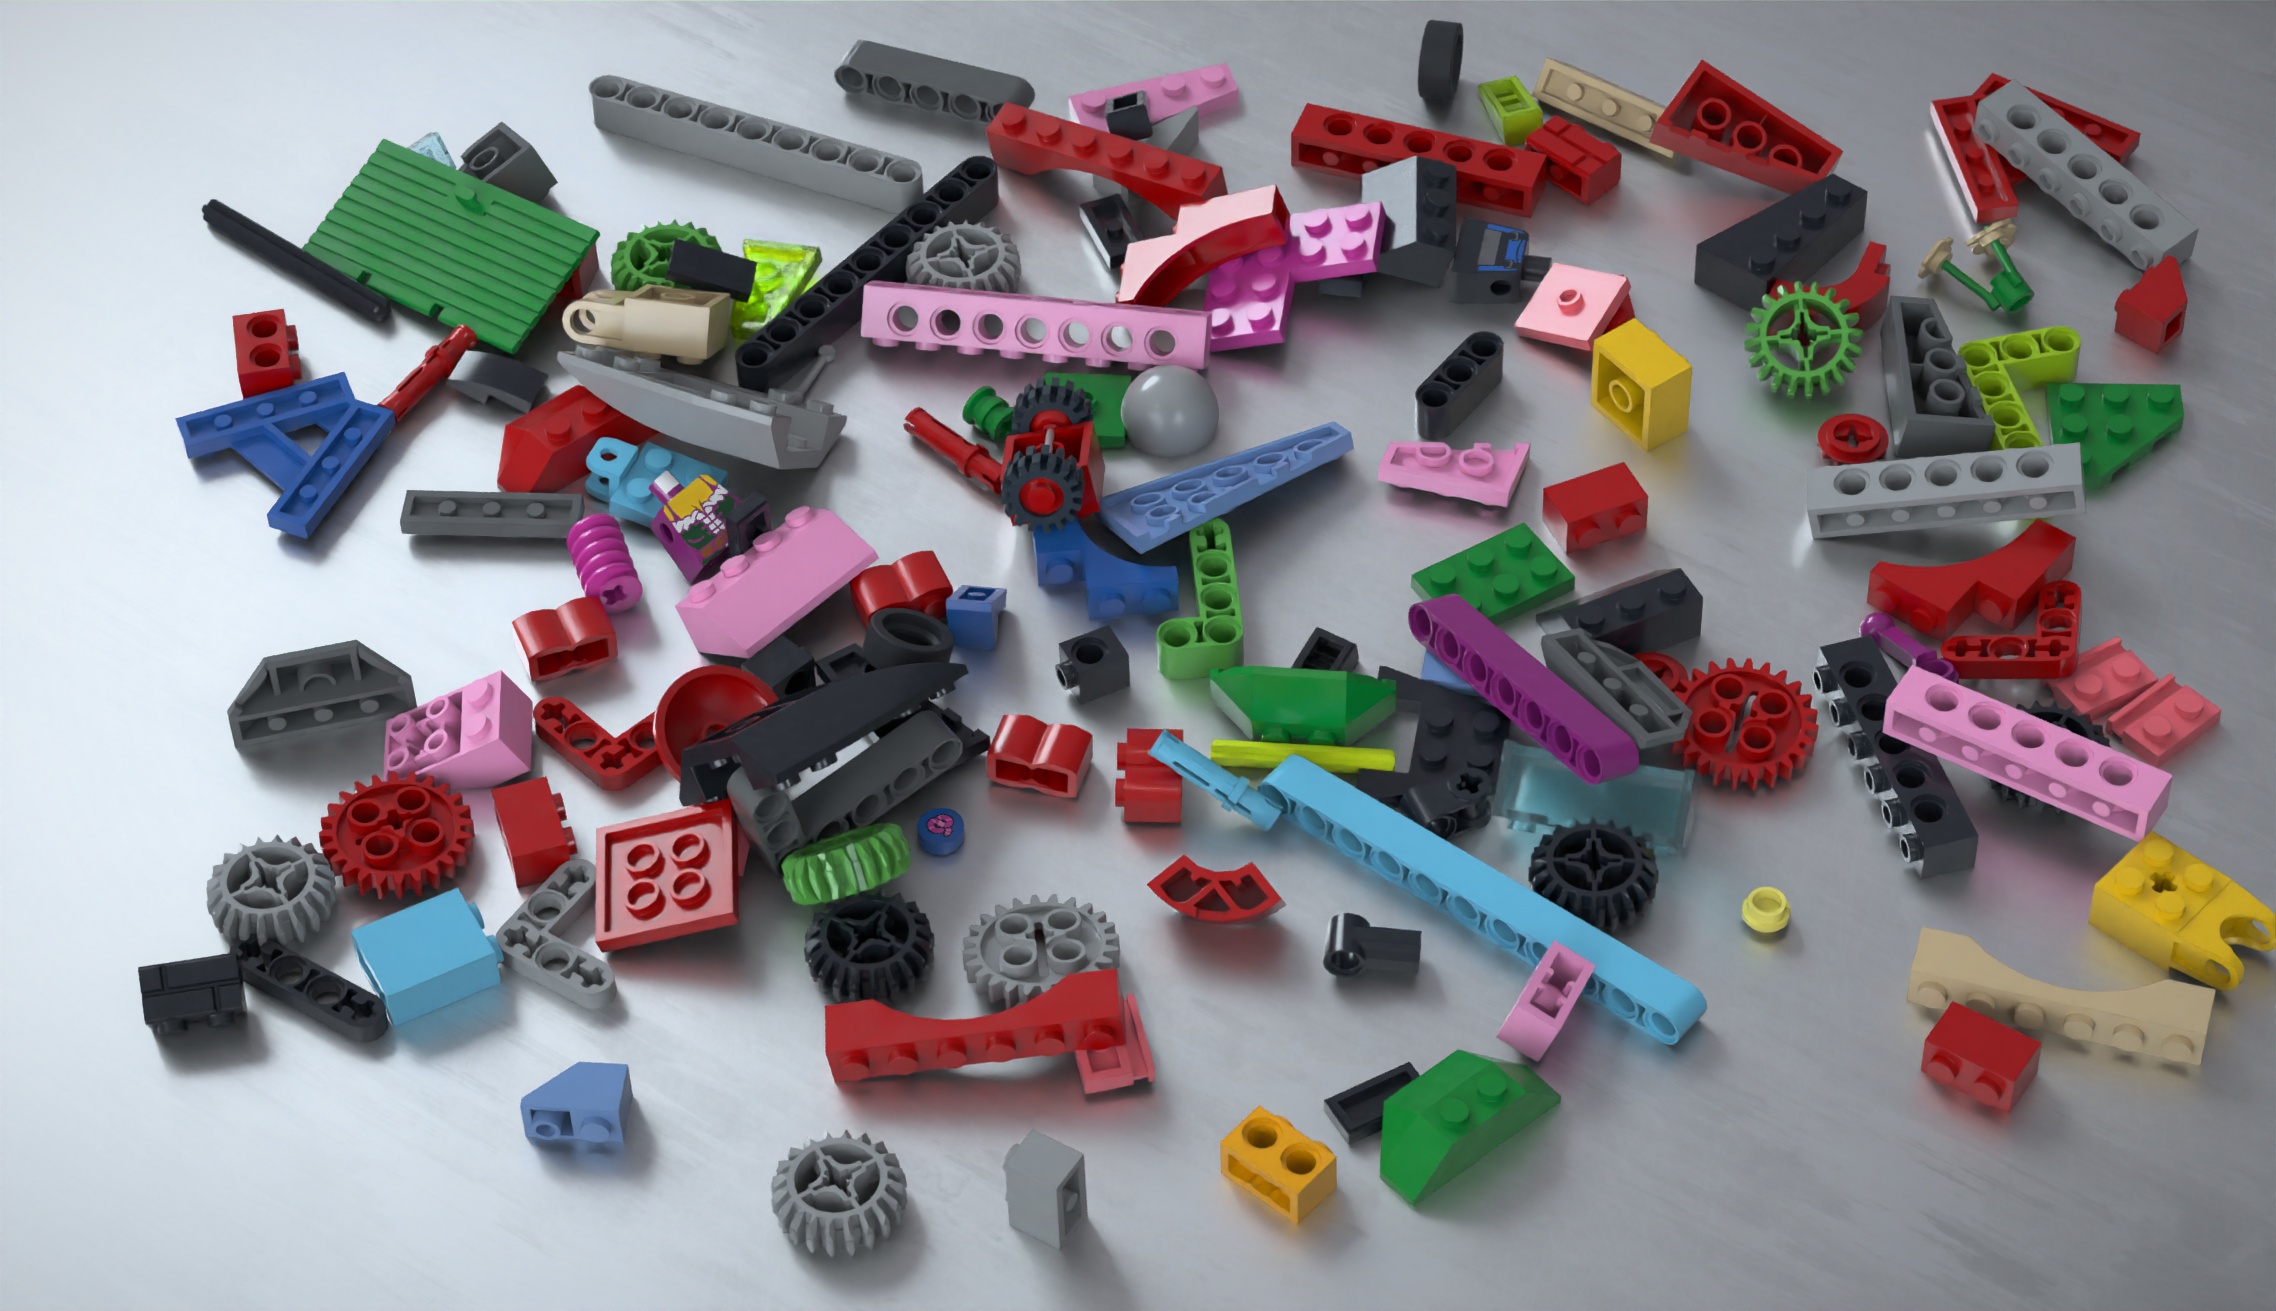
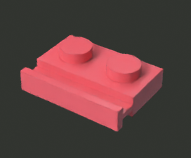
M2117 636L2078 655L2077 669L2070 676L2060 679H2041V685L2044 688L2049 686L2053 691V697L2065 710L2074 705L2076 715L2090 714L2091 721L2127 705L2156 684L2158 678L2131 650L2126 651L2121 646L2122 640Z
M2169 673L2109 717L2105 732L2109 735L2115 733L2122 738L2121 744L2150 765L2159 768L2218 724L2221 709L2188 685L2182 687L2177 684L2175 676Z
M1134 993L1128 994L1127 999L1124 1000L1127 1045L1109 1047L1104 1050L1074 1051L1085 1094L1134 1085L1133 1080L1147 1078L1148 1082L1155 1081V1067Z

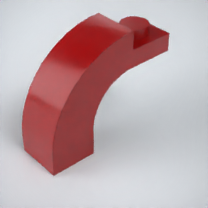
M1871 241L1854 274L1839 284L1820 287L1818 294L1824 296L1827 290L1833 288L1836 290L1834 304L1842 299H1848L1850 305L1843 315L1857 313L1859 322L1851 328L1861 329L1863 333L1874 326L1885 313L1890 284L1891 265L1885 263L1887 245ZM1777 279L1769 295L1778 301L1777 287L1780 285L1787 289L1789 295L1794 294V283ZM1803 285V292L1810 293L1811 287ZM1808 310L1809 317L1814 324L1829 326L1830 330H1836L1828 318L1818 312ZM1794 311L1779 317L1770 327L1767 336H1775L1778 331L1791 327L1794 323ZM1800 323V332L1797 335V340L1801 346H1809L1810 340L1807 339L1806 333L1803 331V324Z

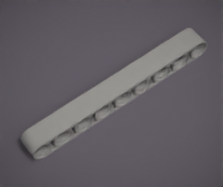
M603 75L597 77L590 82L588 87L593 123L602 130L898 215L924 194L922 168L918 162L619 76Z

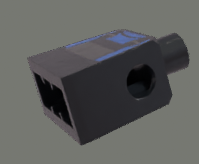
M1463 217L1456 254L1451 268L1450 303L1515 304L1521 300L1524 281L1542 282L1552 267V258L1529 255V234L1525 230Z

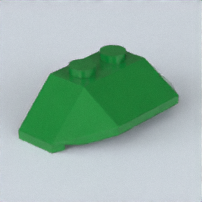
M1266 666L1231 667L1227 670L1220 668L1210 669L1209 679L1212 701L1254 742L1349 747L1396 712L1397 689L1395 680L1381 679L1380 681L1372 676L1344 671Z
M1457 1049L1384 1101L1379 1176L1414 1207L1560 1103L1561 1095L1527 1065Z

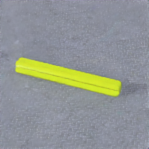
M1220 739L1213 740L1210 748V760L1218 764V766L1275 769L1289 755H1298L1327 772L1358 774L1359 768L1394 772L1396 762L1395 752L1389 749Z

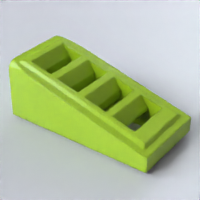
M1517 76L1477 85L1483 104L1501 140L1506 146L1511 147L1524 144L1529 134L1539 127L1543 128L1542 110Z

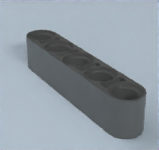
M867 40L855 41L834 72L838 85L849 93L984 126H989L1006 102L1029 109L1035 99L1034 88L1021 77Z

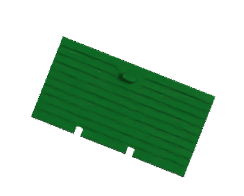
M383 138L376 147V151L371 154L367 163L362 166L359 174L353 178L350 183L351 185L345 189L342 197L333 205L334 208L330 209L325 216V220L316 228L317 231L313 232L308 239V243L304 244L302 249L360 283L367 274L371 275V278L366 283L368 288L429 317L434 315L439 306L443 307L444 309L438 316L440 322L454 328L459 324L466 325L474 331L478 339L511 354H515L522 345V341H525L531 333L530 330L536 326L539 318L544 315L548 305H551L554 301L556 294L562 290L564 283L572 276V272L580 265L582 258H585L588 254L589 248L593 247L598 240L600 233L596 229Z

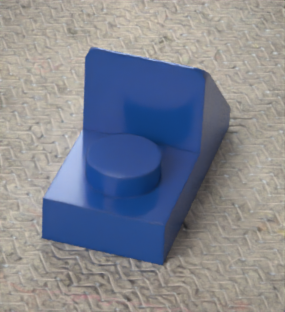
M962 585L946 599L948 628L954 635V646L988 650L995 649L998 614L1006 607L1007 589Z

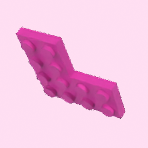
M1382 201L1290 214L1287 244L1240 256L1211 270L1203 311L1213 312L1210 352L1284 342L1295 283L1377 272L1386 218Z

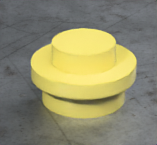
M1759 887L1753 890L1742 905L1743 920L1749 927L1760 932L1778 931L1785 927L1790 919L1791 908L1785 895L1773 887Z

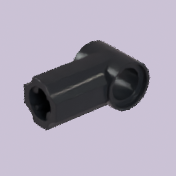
M1352 913L1335 915L1328 923L1323 957L1324 968L1329 973L1342 978L1359 976L1365 969L1418 973L1422 931L1370 926V923L1365 918Z

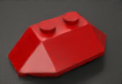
M576 385L505 425L497 475V487L501 492L556 493L592 472L586 466V460L598 439L603 437L614 438L637 446L660 432L613 408L586 387ZM612 453L601 455V458L606 461L617 458Z

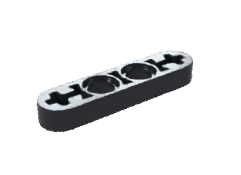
M250 934L247 940L244 941L239 938L231 946L230 953L236 952L240 956L244 982L351 1040L360 1043L372 1042L383 1036L388 1029L386 1008L383 1000L378 996L270 938H267L266 942L260 947L257 934ZM261 955L263 961H261V960H259V959H257V958ZM296 971L303 975L299 981L293 984L278 982L280 976L287 972ZM327 991L340 994V997L330 1004L315 1002L317 996ZM356 1015L361 1017L359 1021L356 1020Z

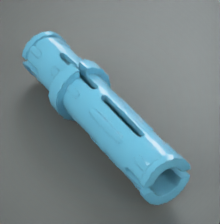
M1166 729L1163 730L1148 753L1222 802L1221 807L1229 812L1231 809L1235 810L1265 832L1269 831L1283 809L1281 805L1268 799L1248 785L1250 782L1242 775L1240 778H1237L1230 772H1227L1191 746L1189 747Z

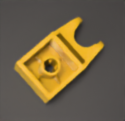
M2154 831L2147 834L2094 886L2088 923L2166 972L2174 968L2214 988L2230 991L2242 982L2245 969L2242 962L2228 945H2244L2261 951H2272L2276 948V915L2268 907L2231 878ZM2252 920L2260 922L2268 930L2270 936L2255 927ZM2214 961L2223 965L2229 971L2230 976L2223 974L2217 968Z

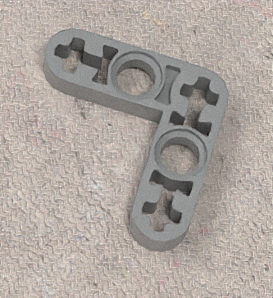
M573 859L559 866L500 927L496 933V939L504 957V961L501 963L506 967L581 1007L600 1009L609 1005L616 997L617 987L612 967L559 938L596 900V866L593 863L584 859ZM547 907H554L561 911L558 916L549 920L536 917V914L541 909ZM527 942V947L522 945V943ZM555 958H562L569 962L565 968L558 971H549L543 967L546 962ZM585 983L589 984L590 987L586 988Z

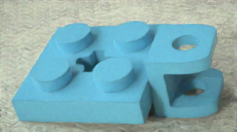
M603 437L598 439L586 460V466L592 471L588 480H586V491L590 495L608 502L609 513L651 528L650 524L658 511L664 505L648 488L665 471L668 470L684 488L702 474L710 476L724 488L728 479V471L648 441L638 455L639 447L618 439ZM612 453L617 458L613 461H606L601 458V455ZM608 478L609 485L602 484L600 480Z

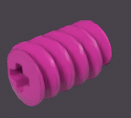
M594 514L577 522L569 531L566 542L585 597H599L605 612L609 614L623 612L632 608L640 601L643 590L642 584L638 580V573L634 568L633 560L629 556V549L625 544L624 535L620 531V524L614 517L608 514Z

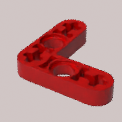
M2066 580L2052 581L2041 588L2035 635L1955 636L1942 643L1940 648L1941 659L1949 661L1959 674V679H2060L2070 676L2076 671L2078 666L2083 611L2081 588L2076 583ZM2058 603H2064V608H2056ZM2058 627L2068 628L2066 630L2061 631L2049 630ZM2008 655L2019 656L2014 659H2000V657Z
M547 697L539 701L533 709L535 730L539 738L603 790L612 792L623 790L663 763L656 747L653 749H642L637 746L644 739L654 738L653 721L655 711L614 738L577 706L563 697ZM562 718H563V724H564V728H565L564 731H563V725L558 721V720H561ZM582 738H590L596 741L592 747L587 749H577L572 746L575 741Z

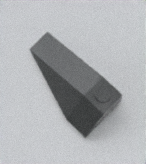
M502 121L469 146L460 156L464 164L458 169L459 171L533 203L543 200L548 195L549 189L558 183L534 147Z

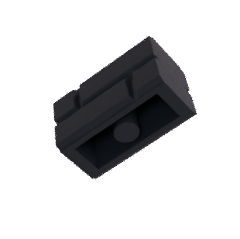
M236 952L138 967L145 1025L150 1029L158 1028L159 1035L184 1033L188 1031L187 1023L207 1020L208 1028L231 1026L237 1024L236 1016L247 1014L241 960Z

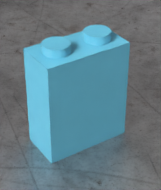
M458 888L351 931L357 962L376 996L383 1000L387 1016L393 1027L501 983L498 963L504 961L500 945L493 934L486 937L483 929H485L484 921L477 905L474 902L467 904Z

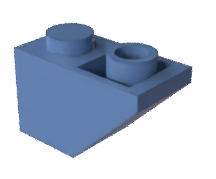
M577 1062L521 1098L520 1109L525 1136L538 1137L545 1140L561 1138L588 1140L591 1142H624L633 1097L628 1064Z

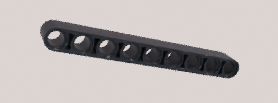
M973 156L964 160L740 345L735 352L738 387L768 394L769 388L779 389L819 355L818 350L821 346L833 344L862 319L865 284L872 280L895 283L907 282V255L913 252L914 243L923 242L925 233L933 234L935 226L947 227L949 220L954 225L963 224L967 219L970 225H974L994 209L999 203L998 171L995 161L985 156Z

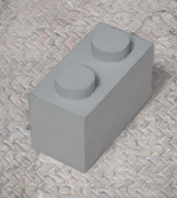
M1032 1129L1020 1145L1014 1144L1010 1148L1003 1163V1170L1006 1175L1007 1191L1005 1200L1008 1202L1009 1225L1061 1250L1088 1216L1084 1154Z

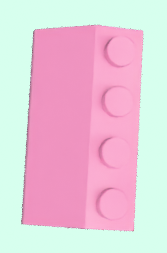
M809 506L799 507L791 511L785 517L786 522L777 529L758 536L753 541L754 546L743 555H738L725 561L720 567L721 571L710 580H705L692 586L687 592L689 596L675 605V608L698 652L750 659L879 559L876 551L831 510L814 509Z

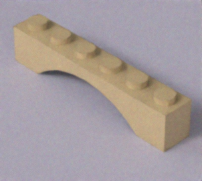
M1922 926L1910 970L1906 1001L1929 1008L1947 1010L1952 1001L1995 1021L2017 1025L2025 1029H2036L2068 1036L2075 1040H2086L2118 1047L2125 1051H2136L2168 1058L2176 1062L2200 1065L2216 990L2169 979L2144 987L2120 991H2084L2063 988L2032 979L2007 967L1988 954L1969 936Z

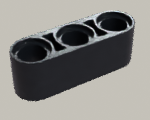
M1488 331L1471 334L1417 388L1415 392V430L1418 435L1428 440L1446 438L1501 383L1503 378L1504 342L1501 337Z

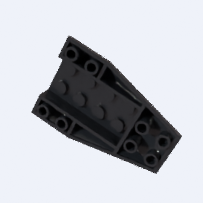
M930 662L893 666L811 687L774 701L682 750L679 800L682 806L686 807L698 803L703 805L730 798L727 792L728 781L732 774L741 766H743L753 790L772 786L775 792H780L790 788L801 781L800 772L809 767L812 772H816L836 763L838 758L835 753L850 746L894 718L899 719L921 708L919 703L925 699L930 698V700H934L956 689L954 682L969 673L966 664Z

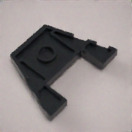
M1380 666L1378 680L1389 679L1396 681V711L1420 713L1408 773L1359 768L1356 789L1380 803L1393 802L1394 808H1398L1401 797L1409 789L1453 774L1459 769L1472 767L1483 770L1489 776L1491 790L1488 796L1499 795L1512 720L1492 705L1390 667ZM1465 782L1462 783V790H1465Z

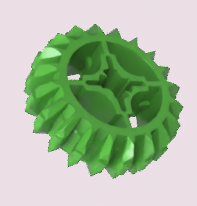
M675 219L669 225H662L658 220L657 225L651 228L642 225L640 233L628 232L626 241L617 242V250L612 253L611 260L612 271L610 274L612 285H614L615 290L635 292L646 284L699 290L665 280L671 248L675 238L721 252L722 249L717 242L716 236L708 235L706 228L695 229L692 222L681 226Z
M1801 281L1794 283V294L1790 295L1783 285L1778 286L1777 297L1779 300L1776 301L1772 296L1765 294L1762 297V303L1766 310L1754 307L1751 311V317L1758 323L1752 322L1745 325V333L1754 338L1744 341V350L1757 352L1748 358L1749 367L1764 365L1758 372L1757 379L1763 382L1773 376L1771 391L1775 393L1780 390L1783 384L1788 385V398L1795 397L1797 388H1804L1805 398L1808 400L1812 399L1813 386L1817 385L1823 395L1829 394L1830 384L1828 380L1830 379L1836 385L1842 386L1845 383V377L1840 370L1854 373L1856 364L1850 358L1861 357L1862 347L1854 342L1863 339V330L1851 328L1859 322L1858 314L1849 313L1843 315L1849 308V300L1845 298L1834 304L1836 290L1830 288L1824 296L1818 295L1820 284L1817 282L1812 283L1810 293L1803 292ZM1808 310L1818 312L1828 318L1836 330H1830L1829 326L1814 324L1809 317ZM1794 311V323L1791 327L1778 331L1775 336H1767L1770 327L1779 317ZM1800 323L1803 324V331L1806 333L1807 339L1810 340L1806 358L1804 357L1803 347H1801L1800 342L1797 340V335L1800 332ZM1840 344L1838 352L1830 362L1821 368L1813 370V357L1816 353L1828 350L1829 345ZM1777 350L1778 354H1788L1794 357L1799 371L1782 365L1775 359L1771 351Z
M878 823L872 826L866 825L862 828L851 829L826 839H820V841L806 845L805 848L796 850L793 854L788 855L781 865L785 875L783 880L787 891L791 893L793 902L798 904L815 905L820 902L827 903L831 900L842 899L887 883L890 879L899 877L901 873L906 872L912 863L909 851H911L907 837L903 836L901 827L893 823Z

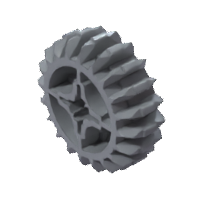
M967 219L963 224L954 225L949 220L947 227L935 226L933 234L925 233L923 242L914 243L913 252L907 255L908 284L1016 294V288L1021 276L1020 254L1017 251V245L1011 241L1010 235L1001 234L998 226L987 229L984 221L977 225H970ZM944 310L942 315L943 317H946L950 313L956 312L952 310Z
M278 834L271 842H263L257 837L255 845L249 847L239 843L238 853H224L223 864L214 865L212 878L207 880L206 892L208 900L206 904L209 915H212L214 926L218 929V932L225 933V937L228 938L230 944L239 938L245 941L250 937V934H257L260 947L266 942L267 938L285 947L289 941L294 939L303 944L305 933L319 934L320 922L329 921L331 908L336 906L335 900L337 896L334 887L336 886V881L328 860L325 858L324 853H317L312 843L302 845L296 836L287 842H283Z
M847 1129L841 1138H832L825 1131L822 1141L815 1142L806 1137L804 1150L790 1147L788 1160L779 1161L776 1170L777 1176L773 1177V1182L771 1183L772 1210L776 1214V1218H778V1225L782 1232L790 1233V1238L795 1246L806 1242L811 1254L821 1247H825L831 1258L837 1249H846L853 1257L856 1246L862 1244L872 1250L875 1237L888 1239L891 1226L900 1225L902 1210L905 1209L907 1204L906 1175L903 1173L902 1168H900V1162L896 1158V1154L888 1153L883 1141L871 1145V1140L867 1133H864L855 1140L852 1139Z

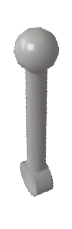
M823 345L819 348V359L797 390L791 391V393L795 394V402L803 403L804 393L823 366L835 360L836 350L834 346Z

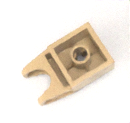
M646 284L635 292L597 289L586 294L582 299L568 305L562 318L563 328L569 337L580 343L635 351L634 356L659 359L661 354L677 356V362L702 364L703 359L713 356L714 353L727 345L730 294ZM577 309H579V318L582 324L591 332H581L574 326L573 314ZM589 311L593 314L595 320L590 316Z

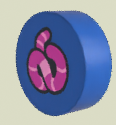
M935 808L925 812L917 823L919 844L924 850L933 854H948L957 850L965 839L963 818L959 813L948 808Z

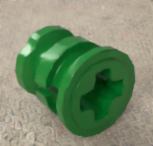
M983 386L976 390L967 400L963 408L962 418L969 425L975 424L980 431L989 434V437L996 443H1003L1006 441L1007 436L1012 435L1014 407H1009L1008 402L996 396V391L992 387Z

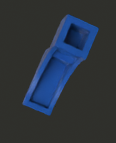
M1077 516L1072 523L1066 520V527L1058 530L1054 523L1052 524L1051 533H1043V525H1036V531L1032 532L1038 586L1083 581L1089 620L1179 611L1176 566L1140 565L1119 559L1107 553L1093 543L1085 534Z

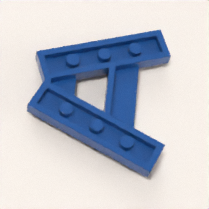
M345 372L175 418L178 433L188 459L230 447L284 491L266 514L269 527L306 539L310 537L396 424L393 410L355 399ZM317 424L328 433V436L311 456L287 437L284 432Z

